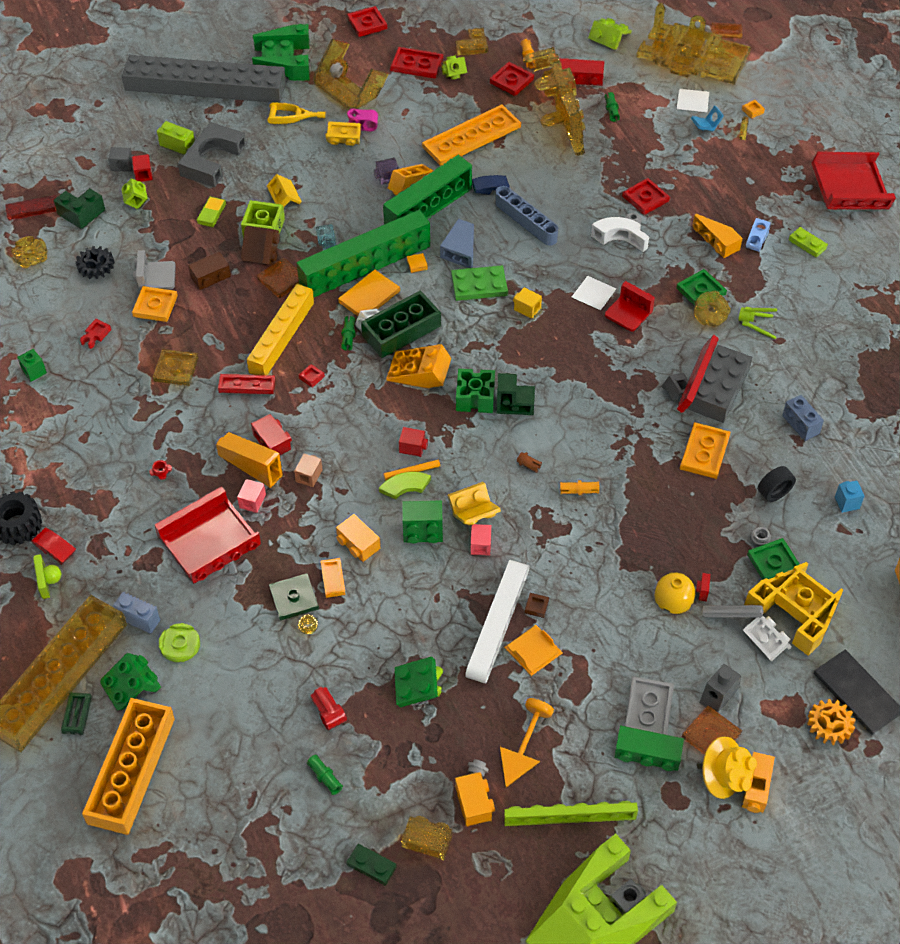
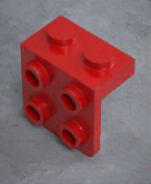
M625 281L621 285L620 297L605 312V317L623 328L634 332L653 312L655 297Z

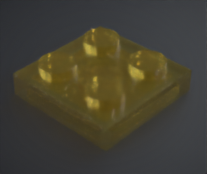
M162 349L153 375L154 382L190 386L198 361V353Z

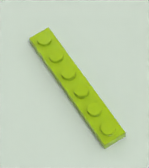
M621 801L618 804L599 802L596 805L578 803L574 806H565L564 804H556L553 807L534 805L531 808H521L519 806H512L504 810L505 826L636 820L638 805L630 801Z

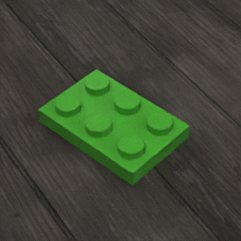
M503 265L451 270L456 301L508 296Z

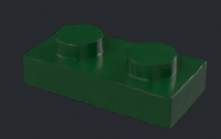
M357 844L347 860V866L385 886L397 868L396 863L360 844Z

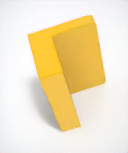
M276 174L267 184L275 204H281L284 208L290 200L298 204L302 202L291 180Z

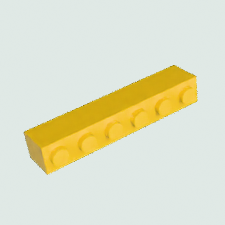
M299 284L295 285L248 356L247 365L250 374L268 375L313 306V289Z

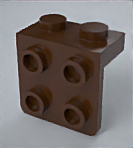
M246 226L241 259L243 261L275 265L277 260V244L280 240L279 230Z

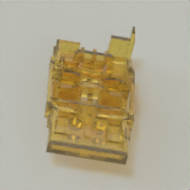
M659 3L655 10L654 26L648 35V38L654 40L652 46L645 45L646 41L644 40L637 50L636 57L652 60L656 65L661 61V66L671 68L670 73L688 78L690 74L697 76L701 72L702 78L709 76L735 85L751 54V47L724 40L721 35L705 31L706 21L699 15L691 18L690 26L674 23V25L664 23L665 6L663 3ZM696 21L700 22L699 28L695 26Z
M554 46L527 54L523 58V62H532L534 71L551 67V70L544 71L541 76L542 78L534 82L535 88L544 90L545 96L554 97L557 110L556 112L543 115L540 120L543 126H552L563 123L575 155L585 154L583 132L586 129L584 122H582L584 115L582 109H579L578 98H575L577 92L571 69L562 70L561 61L555 52Z

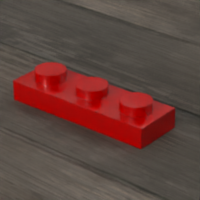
M220 374L218 391L219 393L274 394L276 379L275 375Z

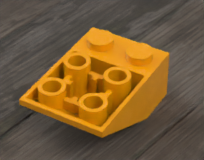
M442 344L396 351L386 380L423 388L440 387L444 384L452 358Z

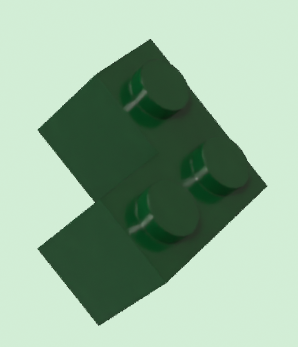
M90 188L78 198L64 191L53 200L57 215L81 230L105 211L102 195Z
M498 373L497 414L534 415L535 386H516L517 374Z

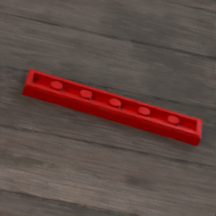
M714 334L704 344L678 404L677 410L681 413L693 403L719 340Z

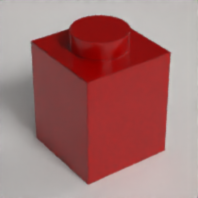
M149 154L132 156L136 181L153 180Z
M403 427L399 439V453L421 457L423 450H427L428 446L425 431Z

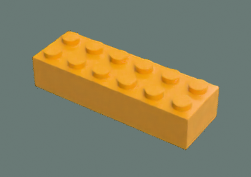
M135 698L130 699L82 813L87 825L129 835L175 720L171 707Z

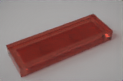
M53 195L5 204L8 220L55 212L56 208L53 200L57 197Z

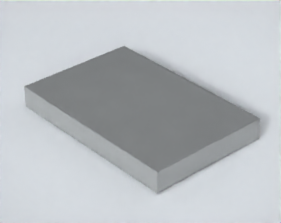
M632 676L625 726L667 735L674 684Z

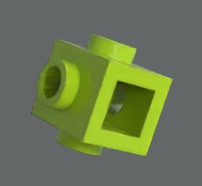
M456 55L447 57V60L442 65L443 75L454 80L460 78V75L466 74L467 69L464 57L456 58Z
M131 178L123 185L122 195L125 204L138 209L148 199L145 184Z

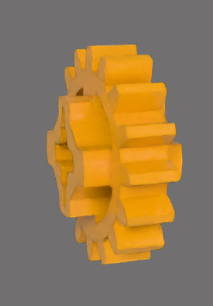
M828 699L826 704L820 700L818 705H813L812 711L808 715L807 725L811 726L810 733L816 732L815 738L819 739L822 737L824 744H826L827 740H830L832 745H835L836 740L842 744L845 739L850 738L851 733L855 729L853 725L856 720L851 718L853 712L846 711V704L842 707L839 706L838 700L835 704L832 703L831 699Z

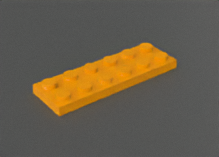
M502 104L422 142V148L442 166L457 155L463 156L521 128V122Z

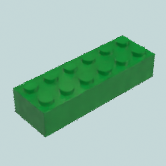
M457 155L392 199L386 201L383 204L384 225L417 210H420L429 219L472 190V164L460 155Z

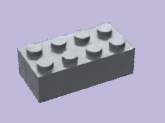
M718 345L710 359L693 403L689 406V410L724 423L749 373L753 357Z

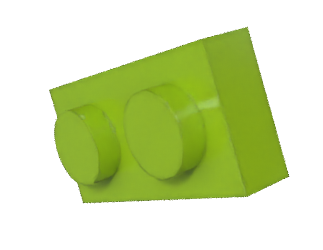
M801 227L789 236L790 242L816 258L827 249V243Z

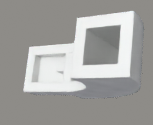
M610 217L592 224L591 237L603 245L612 240H624L642 252L648 249L649 236L640 231L641 224L634 220Z

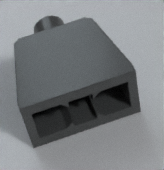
M723 664L706 684L699 703L717 715L739 689L741 675L726 664Z

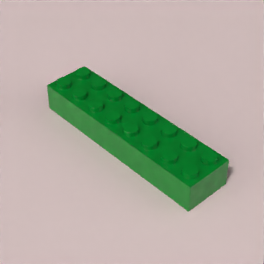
M417 210L296 262L299 285L313 289L314 298L365 276L373 270H379L406 258V256H411L430 247V222L420 210Z

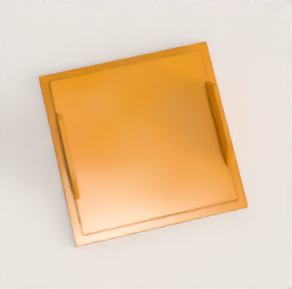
M537 625L505 646V649L530 676H533L563 654L554 644L553 639Z

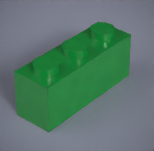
M620 725L614 758H618L623 762H637L647 767L657 766L666 771H678L684 738Z

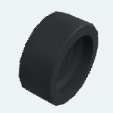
M780 466L767 473L758 484L757 489L767 502H774L781 499L793 488L796 478L787 467Z

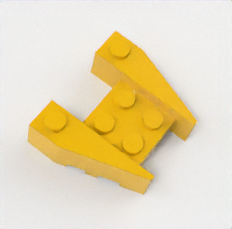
M805 562L795 566L788 572H780L771 579L761 580L748 592L744 605L763 606V614H765L776 603L803 625L796 631L792 644L809 656L821 644L843 589L841 588L833 594L805 573L809 564Z

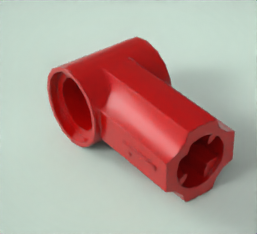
M320 687L310 695L328 731L347 721L343 708L340 704H336L327 687Z

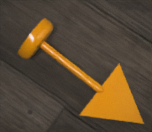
M527 698L525 707L534 715L518 753L500 747L506 788L540 762L524 756L523 753L538 717L549 718L553 715L554 708L546 702L535 698Z

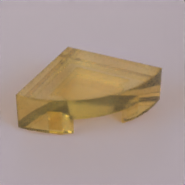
M748 116L742 117L739 135L741 140H746Z

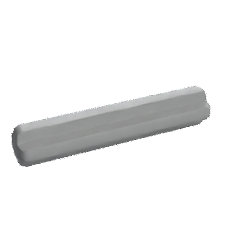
M705 605L703 606L702 613L705 618L763 617V606Z

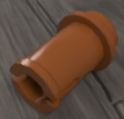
M521 452L517 458L519 466L523 465L535 473L541 468L542 462L532 458L527 452Z

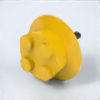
M729 737L716 738L707 748L702 764L697 763V768L703 770V779L708 791L714 797L720 799L729 798L735 792L748 791L751 787L750 779L757 766V761L751 756L750 752L744 747H739Z

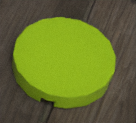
M184 623L171 625L169 629L161 633L159 638V649L163 657L176 663L185 662L193 658L200 648L198 632L191 625Z

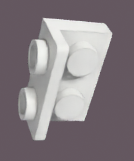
M764 616L755 618L743 631L771 661L786 648H792L788 643L791 639L783 631L779 633L774 628L777 624L769 616L767 618Z

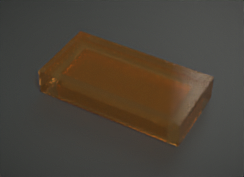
M711 23V37L742 39V24Z

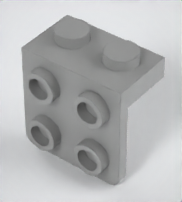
M139 250L137 258H134L136 271L133 272L134 281H137L139 291H141L143 286L166 290L174 289L175 262H147L145 250Z

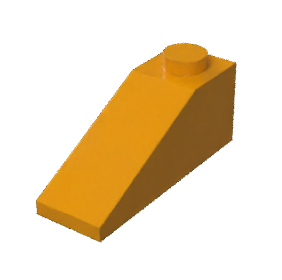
M423 164L393 170L387 189L393 191L394 195H398L434 170Z

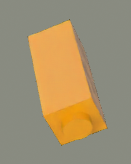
M753 752L752 757L756 759L757 766L750 779V789L744 791L742 808H746L753 813H763L767 805L775 757Z

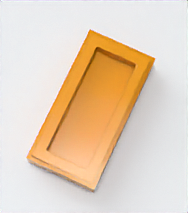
M340 558L321 560L326 598L346 595Z

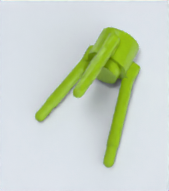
M741 307L739 321L743 322L742 326L750 327L772 339H776V336L750 322L754 321L755 316L773 318L772 314L759 312H777V308Z

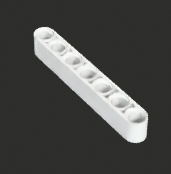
M509 560L468 664L466 678L487 683L525 584L529 565Z

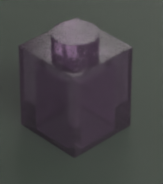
M395 157L376 161L374 176L376 179H379L381 185L389 183L393 170L399 169Z

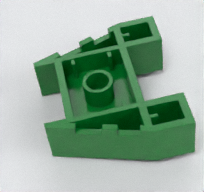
M308 24L289 25L253 35L255 51H262V57H252L253 65L284 67L285 77H288L289 80H310L309 56L294 55V50L310 49Z

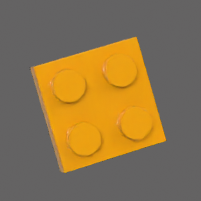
M143 286L132 311L133 317L167 322L178 296L177 291Z

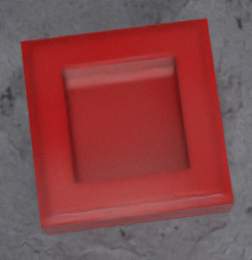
M312 364L299 374V379L312 388L325 377L324 372Z

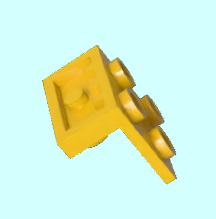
M484 482L447 495L453 516L463 524H476L479 519L492 518L501 511L500 507L490 501Z

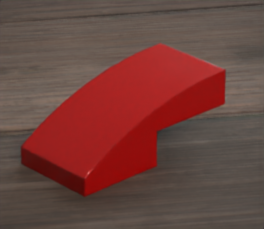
M46 527L31 541L41 551L51 555L61 565L76 551V548Z

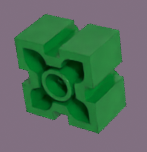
M458 368L456 411L471 412V408L478 409L480 413H493L495 370L480 369V373H473V369Z

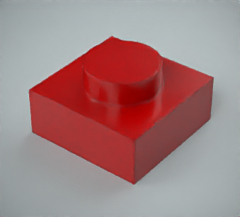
M702 573L701 581L697 580L696 592L699 593V601L707 602L711 574Z

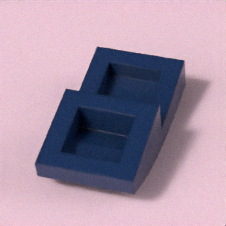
M488 175L472 179L474 192L490 195L492 190L496 191L500 186L510 188L507 177L504 175Z

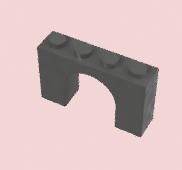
M210 122L203 129L200 136L195 139V142L187 150L183 158L179 160L180 176L216 187L223 177L221 164L203 159L202 156L212 150H223L240 155L247 145L245 133Z

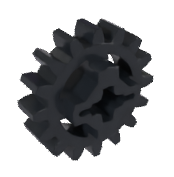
M92 246L91 250L86 248V252L81 251V256L76 257L77 261L75 263L78 273H82L83 277L88 275L89 279L92 276H95L96 279L100 275L105 277L104 273L110 274V269H114L113 264H115L112 252H108L107 248L102 250V246H99L98 249Z

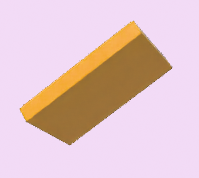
M373 270L339 297L338 303L358 316L362 310L379 309L400 292V286L377 270Z
M694 422L680 469L717 479L731 432Z

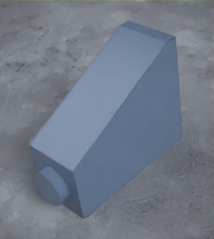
M458 219L440 245V258L472 268L474 224Z

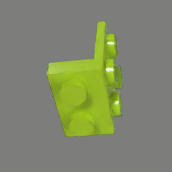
M601 18L600 20H594L588 38L617 50L622 34H631L632 30L628 29L629 26L625 24H616L614 19Z

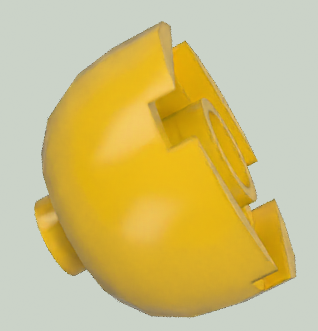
M677 572L663 576L658 581L654 594L658 606L661 609L669 610V613L672 614L688 611L696 595L694 584L690 578Z

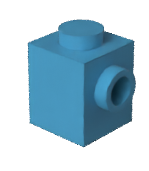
M857 480L845 481L839 484L835 499L843 513L860 509L865 495Z

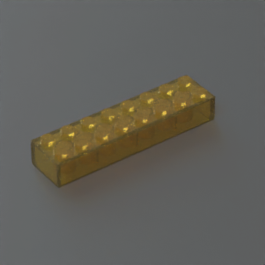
M90 594L1 698L0 740L20 753L25 749L69 696L70 692L74 690L127 626L123 612Z

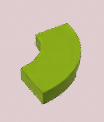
M421 472L397 474L386 480L380 486L379 492L395 500L406 492L415 491L422 493L431 481V475Z

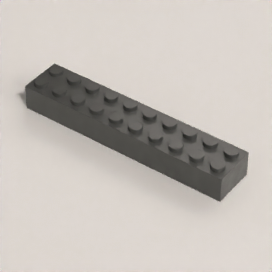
M139 55L128 56L122 73L125 91L281 103L286 84L284 67Z

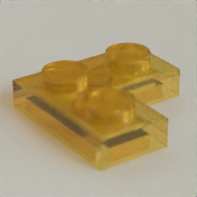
M484 28L468 29L469 39L455 41L457 56L488 53Z

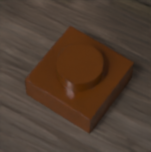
M530 593L525 607V614L544 618L549 604V597Z

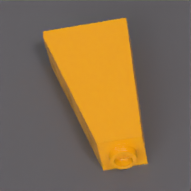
M230 432L218 440L216 444L218 456L269 488L283 476L278 452Z

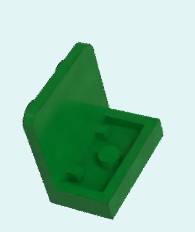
M126 653L100 680L105 692L119 711L124 710L128 706L130 699L136 698L143 690L156 693L161 688L157 681V675L148 667V661L141 655L138 656Z

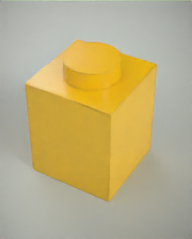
M524 287L513 298L514 310L532 319L541 309L542 296Z

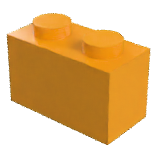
M355 514L336 527L337 541L342 546L345 545L355 558L358 557L362 562L381 549L380 537Z
M481 772L455 778V788L466 827L492 821V812H495L493 800L488 799L487 779L482 778Z

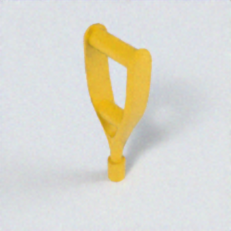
M273 102L269 105L270 113L267 121L270 124H290L310 117L326 118V112H311L294 104ZM276 110L295 112V115L277 117Z

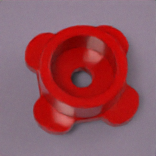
M157 460L153 463L149 473L151 476L155 475L160 480H163L167 477V473L172 471V466L170 464L167 465L164 460Z

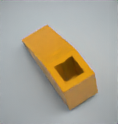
M699 214L694 215L692 226L694 230L723 258L740 251L743 238L732 227Z

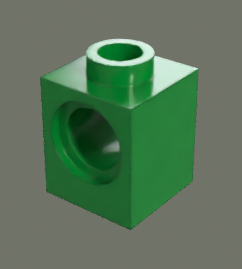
M34 349L17 357L22 372L31 382L47 374L42 358Z

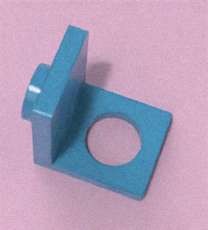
M714 106L706 118L692 116L691 120L700 130L714 131L724 115L717 106ZM716 112L718 117L717 120L713 122L712 116Z

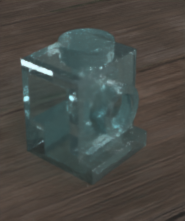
M333 224L316 226L318 245L322 246L323 251L335 246L336 237Z

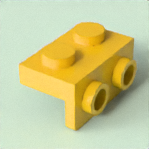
M328 121V129L325 136L327 142L333 145L345 143L349 146L360 144L361 123Z

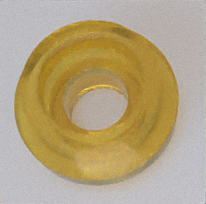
M310 614L303 615L298 621V629L303 634H312L318 628L317 619Z

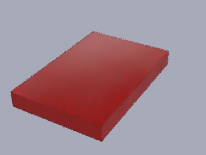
M398 47L390 66V71L436 79L444 59V54Z

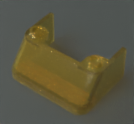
M331 39L314 73V84L347 110L359 109L377 98L389 74L371 69L362 88H360L345 76L348 71V63L343 57L350 44ZM339 62L343 66V72L339 78H334L331 76L330 68L333 64Z

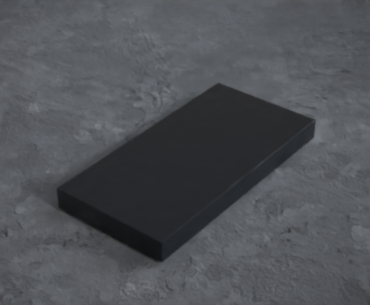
M846 649L814 671V675L842 705H847L846 709L853 712L852 715L871 735L900 715V705Z

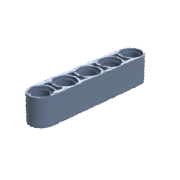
M500 186L496 189V206L544 244L554 245L557 243L558 226L509 187Z

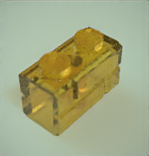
M410 816L402 836V847L445 860L452 840V829L442 822H437V824L428 822V819L423 816H416V818Z

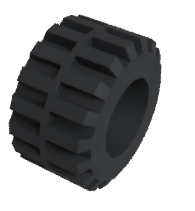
M12 491L10 494H2L3 497L0 498V541L2 540L5 544L10 542L11 545H15L18 542L23 544L25 540L30 541L32 536L35 537L38 534L37 530L41 529L40 524L42 523L41 514L34 498H31L27 493L24 495L20 491L18 493ZM22 515L17 520L8 521L13 516Z

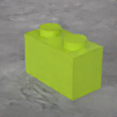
M167 121L157 130L160 146L183 155L186 154L187 150L195 142L192 130Z

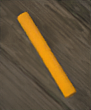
M438 459L383 473L384 479L386 481L397 474L405 472H421L440 467V461Z

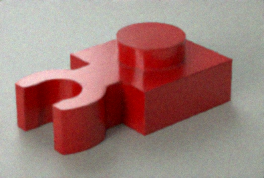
M95 319L85 330L86 335L80 338L81 345L88 342L89 349H92L95 346L96 340L101 342L111 331V326Z

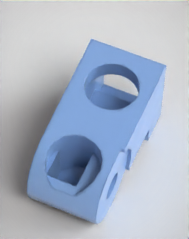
M758 218L755 219L746 248L757 252L761 250L762 244L768 236L771 222ZM757 225H763L765 229L758 228Z

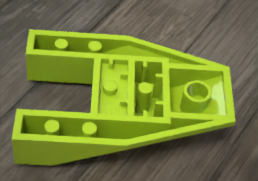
M615 834L599 846L562 883L526 939V943L636 944L675 911L677 901L660 885L625 915L620 913L597 886L629 861L631 850Z

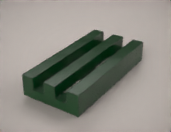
M70 692L61 727L62 734H67V732H70V734H84L92 699L91 694ZM75 698H78L76 708L74 711L72 725L70 727L68 725L72 713ZM83 698H85V700H84V705H83V709H82V713H81V717H80L79 726L77 727V723H78V719H79V714H80V710H81Z

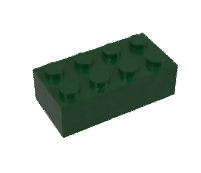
M420 290L361 321L362 336L378 355L384 358L441 327V312Z

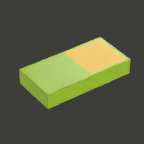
M210 196L197 218V223L214 227L226 205V200Z

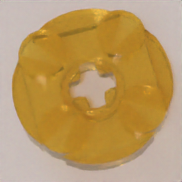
M27 236L17 240L11 252L16 263L20 264L22 268H28L46 261L48 250L44 240Z
M718 291L705 292L694 303V315L705 326H720L726 321L731 312L726 299ZM709 306H712L715 309V313L713 311L710 312L708 310L710 308Z

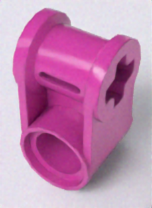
M350 109L347 112L348 123H361V131L371 132L377 129L378 113L376 111Z

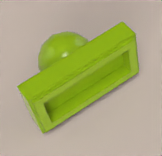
M41 554L35 555L33 559L39 593L43 599L50 598L48 584L57 583L61 579L62 572L56 565L45 567Z

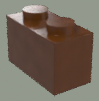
M220 252L188 265L190 277L199 290L231 277L229 264Z

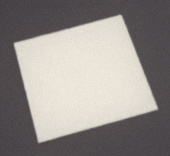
M679 89L677 109L707 112L709 92Z
M587 276L572 295V298L601 310L616 288Z

